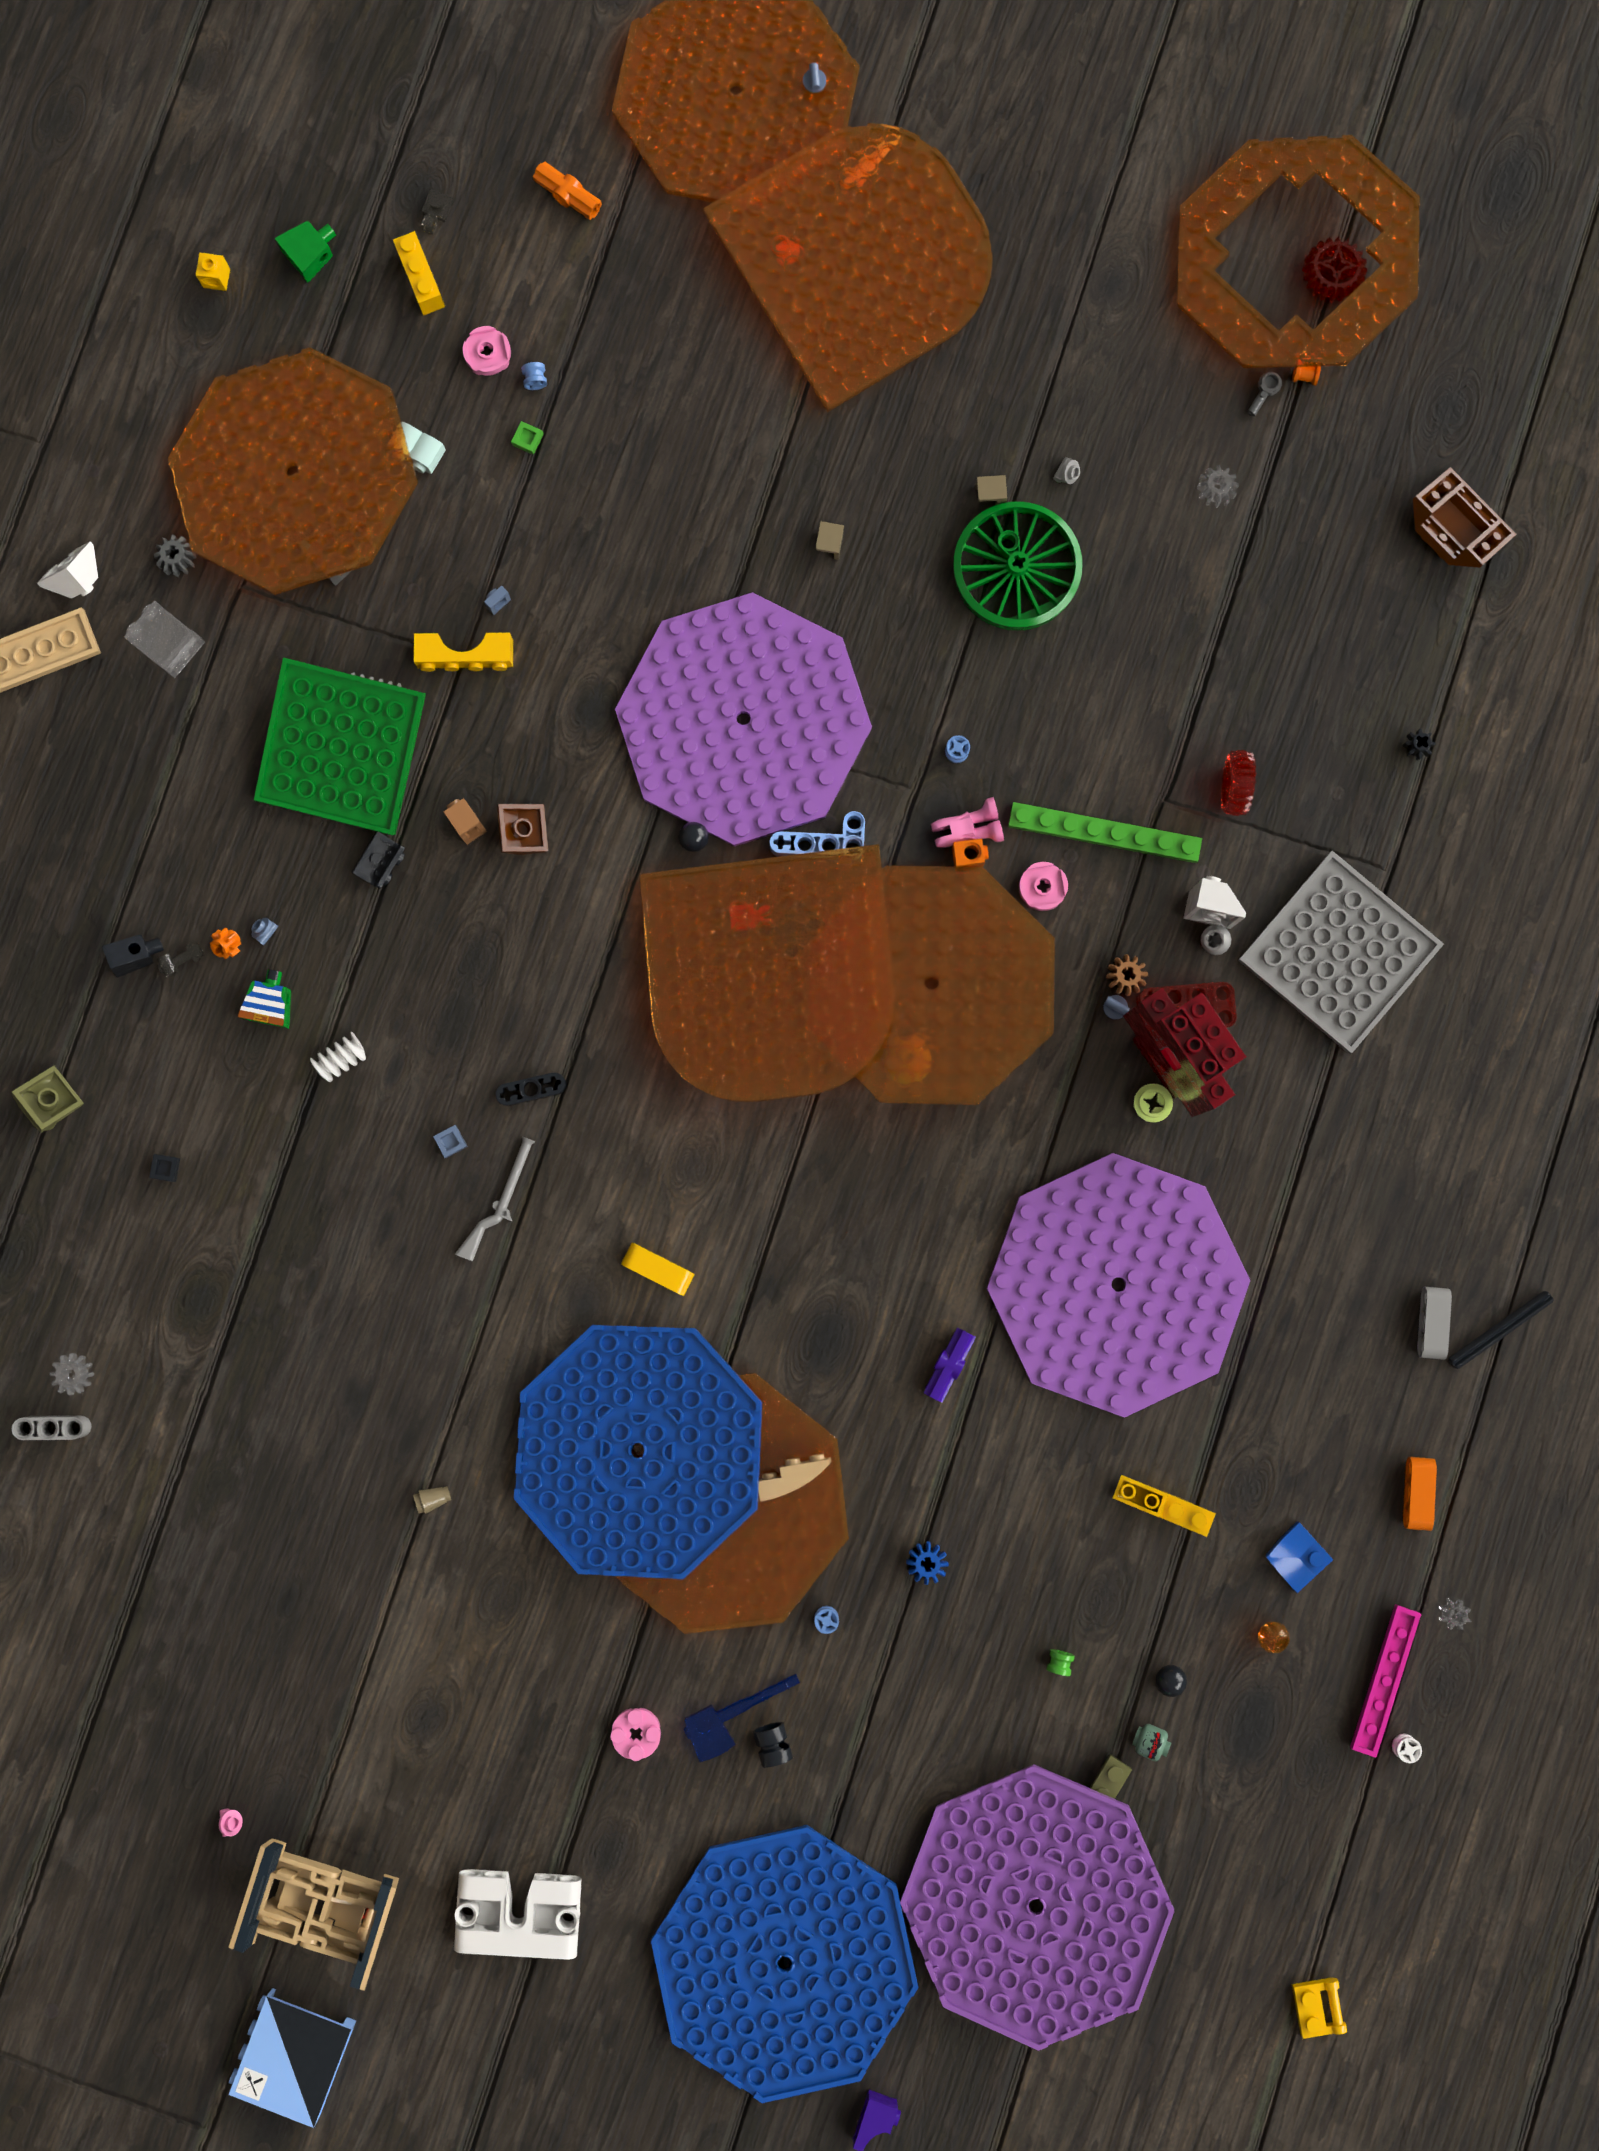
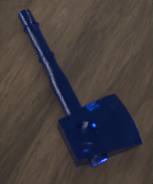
M797 1674L786 1679L784 1678V1680L762 1691L759 1690L758 1693L741 1699L717 1712L713 1705H710L685 1717L686 1727H684L687 1738L692 1741L699 1762L717 1757L736 1745L723 1722L799 1684L800 1680Z

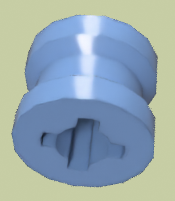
M530 362L521 367L522 374L525 375L523 381L524 388L539 390L547 386V379L544 377L545 365L543 363Z
M963 736L951 737L945 748L947 759L953 763H961L966 760L970 751L969 741Z
M822 1606L816 1611L814 1622L817 1630L824 1634H830L837 1629L839 1617L833 1607Z

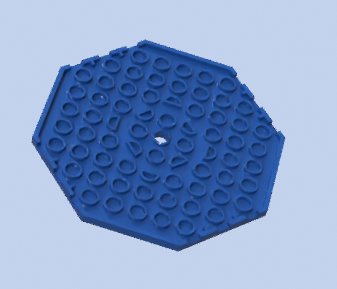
M592 1325L520 1392L521 1410L518 1422L519 1443L518 1453L516 1454L515 1473L517 1475L514 1500L578 1574L685 1579L758 1510L762 1401L695 1328ZM636 1443H640L644 1447V1454L639 1458L632 1454V1447Z
M808 1825L710 1846L651 1939L672 2044L680 2049L683 2048L692 2054L693 2058L708 2068H713L722 2074L723 2078L738 2088H743L761 2103L861 2081L873 2058L875 2059L885 2043V2039L891 2029L895 2027L903 2014L907 2003L918 1989L896 1883ZM782 1956L792 1961L791 1966L787 1969H782L777 1964Z

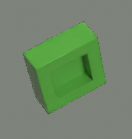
M521 421L511 443L513 446L534 455L544 433L542 430Z

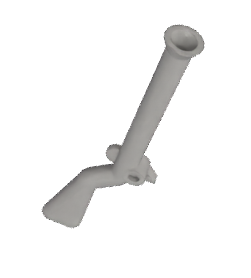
M522 1136L521 1147L500 1201L493 1203V1208L496 1210L494 1215L478 1222L455 1255L473 1261L485 1229L498 1224L503 1218L512 1221L507 1207L531 1145L536 1141Z

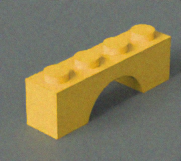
M438 633L414 634V663L417 668H421L422 671L426 672L435 671V668H445L446 671H458L459 668H468L471 671H482L483 668L505 671L507 667H513V638L510 633H486L484 639L476 648L466 652H457L445 646Z

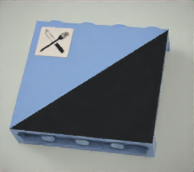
M272 1988L267 1996H262L258 2004L257 2010L260 2011L257 2020L254 2019L247 2033L251 2038L248 2045H243L238 2059L242 2061L239 2069L235 2068L230 2077L229 2083L232 2084L229 2095L314 2128L323 2110L356 2020L347 2017L344 2023L341 2024L273 1997L276 1989Z

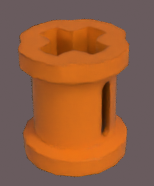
M1297 360L1293 370L1292 382L1300 380L1311 382L1312 385L1316 386L1321 372V364L1309 365L1303 364L1301 360Z

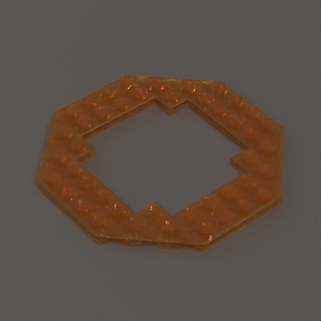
M1342 135V138L1314 136L1301 140H1293V137L1273 138V141L1249 139L1180 205L1177 306L1243 368L1346 366L1418 297L1420 196L1353 135ZM1318 174L1381 232L1366 249V252L1381 266L1314 330L1296 314L1278 331L1214 271L1229 257L1230 253L1215 238L1281 175L1299 190L1310 178Z

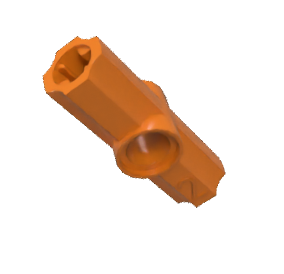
M545 161L537 166L533 180L551 192L558 203L567 208L571 206L589 220L597 216L602 205L601 200L586 191L575 177L570 174H562Z

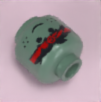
M1145 1724L1143 1727L1139 1726L1132 1745L1136 1746L1137 1754L1156 1762L1160 1760L1161 1755L1167 1757L1171 1742L1167 1741L1168 1733L1165 1730L1151 1724Z

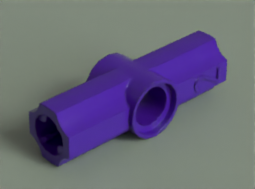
M958 1327L956 1328L946 1349H943L934 1366L935 1371L925 1387L924 1394L941 1403L943 1402L953 1381L958 1378L964 1367L965 1358L973 1345L975 1336Z

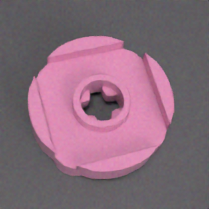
M491 326L478 327L469 333L470 336L463 344V355L467 365L475 374L494 375L508 367L511 348L507 337ZM485 346H488L491 350L493 349V352L488 356L481 354Z
M1038 862L1031 865L1023 873L1019 882V893L1022 900L1029 908L1038 911H1048L1056 908L1063 901L1068 891V881L1065 873L1049 862ZM1041 880H1044L1045 884L1050 885V888L1046 889V893H1042L1041 890L1037 889Z
M630 1708L621 1712L615 1719L611 1732V1740L616 1751L623 1757L633 1761H639L650 1756L657 1749L661 1737L660 1723L657 1717L645 1708ZM640 1728L642 1730L640 1734L642 1738L632 1739L630 1729L637 1730Z

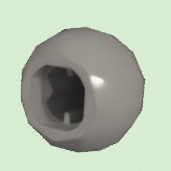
M1211 925L1203 931L1200 941L1201 946L1207 953L1221 955L1229 949L1232 939L1225 927L1222 925Z

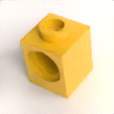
M199 253L196 277L203 288L227 291L230 267L225 258L221 255Z

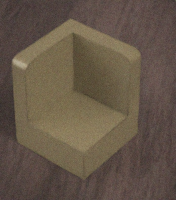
M1006 475L977 477L975 488L978 490V500L980 502L995 501V505L1006 503Z
M821 521L816 550L834 553V559L839 560L844 525Z

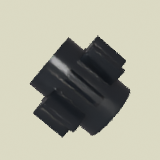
M1422 729L1416 731L1415 736L1414 733L1410 732L1407 735L1410 741L1403 744V747H1407L1408 753L1406 756H1416L1418 761L1422 758L1423 754L1426 757L1431 755L1432 752L1428 748L1436 744L1431 741L1430 736L1432 733H1422ZM1418 741L1422 744L1420 748L1416 745Z

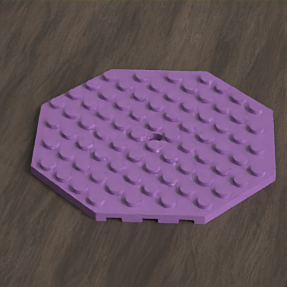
M753 592L663 620L615 708L644 801L686 822L701 823L706 827L708 834L714 835L734 847L773 835L776 832L786 831L826 818L872 729L843 638ZM740 713L750 716L751 719L748 724L741 725L737 722V717Z
M1112 1153L1018 1198L986 1289L1032 1384L1125 1418L1219 1373L1250 1279L1205 1186ZM1117 1277L1123 1279L1125 1283V1288L1119 1292L1112 1288V1281Z
M1034 1764L936 1806L900 1902L910 1923L916 1943L922 1952L930 1977L936 1986L942 2006L1038 2051L1047 2048L1050 2044L1060 2040L1064 2041L1081 2034L1084 2030L1094 2026L1098 2027L1115 2020L1118 2016L1132 2013L1139 2009L1174 1914L1173 1905L1129 1805ZM1039 1899L1043 1903L1044 1908L1040 1912H1033L1029 1908L1030 1901Z

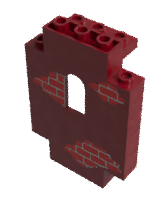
M1161 988L1123 1015L1136 1035L1132 1040L1164 1087L1170 1092L1172 1099L1178 1097L1191 1117L1211 1111L1236 1095L1222 1074L1246 1058V1055L1203 993H1200L1177 1009L1164 989Z

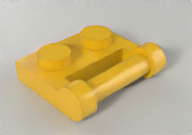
M1325 1978L1292 1984L1300 2034L1303 2039L1329 2034L1340 2035L1347 2032L1346 2023L1343 2022L1337 1992V1989H1339L1337 1978ZM1327 1990L1333 2021L1330 2023L1325 2022L1320 1991Z

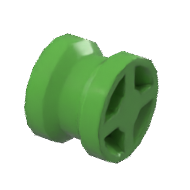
M1050 1649L1051 1661L1047 1664L1046 1670L1063 1676H1071L1070 1664L1074 1661L1075 1655L1061 1650Z

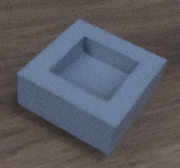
M501 586L498 589L491 590L486 596L484 603L487 609L495 615L511 598L505 588Z
M456 1125L433 1136L444 1158H448L468 1147Z

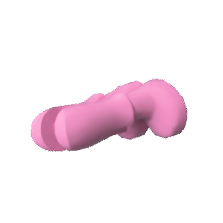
M994 797L986 799L983 807L977 811L939 819L931 824L933 832L951 829V835L935 839V844L938 848L953 846V842L989 838L994 842L1004 841ZM994 821L978 828H974L973 825L980 822Z

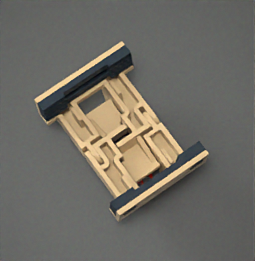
M273 1838L260 1847L229 1948L243 1953L255 1943L258 1933L293 1945L299 1943L303 1948L356 1964L349 1987L365 1991L399 1878L384 1874L383 1880L380 1882L346 1870L341 1871L334 1866L284 1852L285 1842ZM273 1880H280L276 1896L268 1899ZM318 1899L325 1901L321 1915L314 1913Z

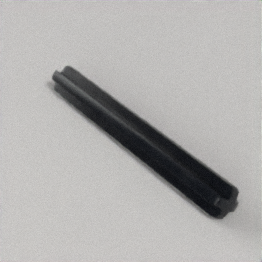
M1548 1291L1541 1292L1449 1358L1450 1364L1455 1369H1460L1553 1303L1554 1299Z

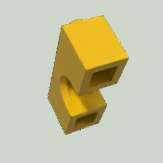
M415 231L393 239L423 316L444 308L445 305Z

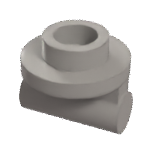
M1064 457L1053 479L1058 483L1073 484L1080 475L1078 462Z

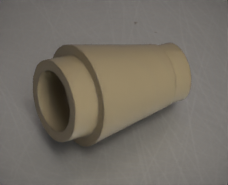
M447 1486L418 1490L419 1493L413 1495L419 1514L423 1512L427 1514L451 1501Z

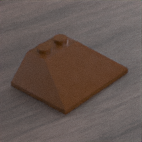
M1451 467L1413 498L1415 531L1448 565L1480 568L1517 535Z

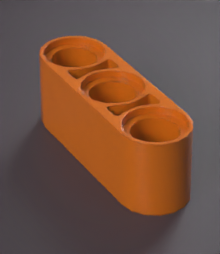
M1407 1458L1403 1524L1405 1529L1432 1531L1437 1474L1435 1459Z

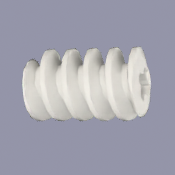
M350 1032L351 1041L346 1037H342L343 1046L337 1042L334 1043L335 1051L327 1047L326 1057L320 1052L317 1053L318 1062L310 1058L316 1071L328 1082L333 1081L332 1073L337 1077L341 1076L340 1068L344 1071H349L348 1062L356 1066L358 1064L357 1058L361 1061L366 1060L364 1048L353 1032Z

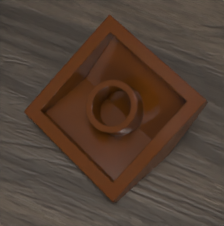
M544 804L497 805L501 853L525 855L548 852Z

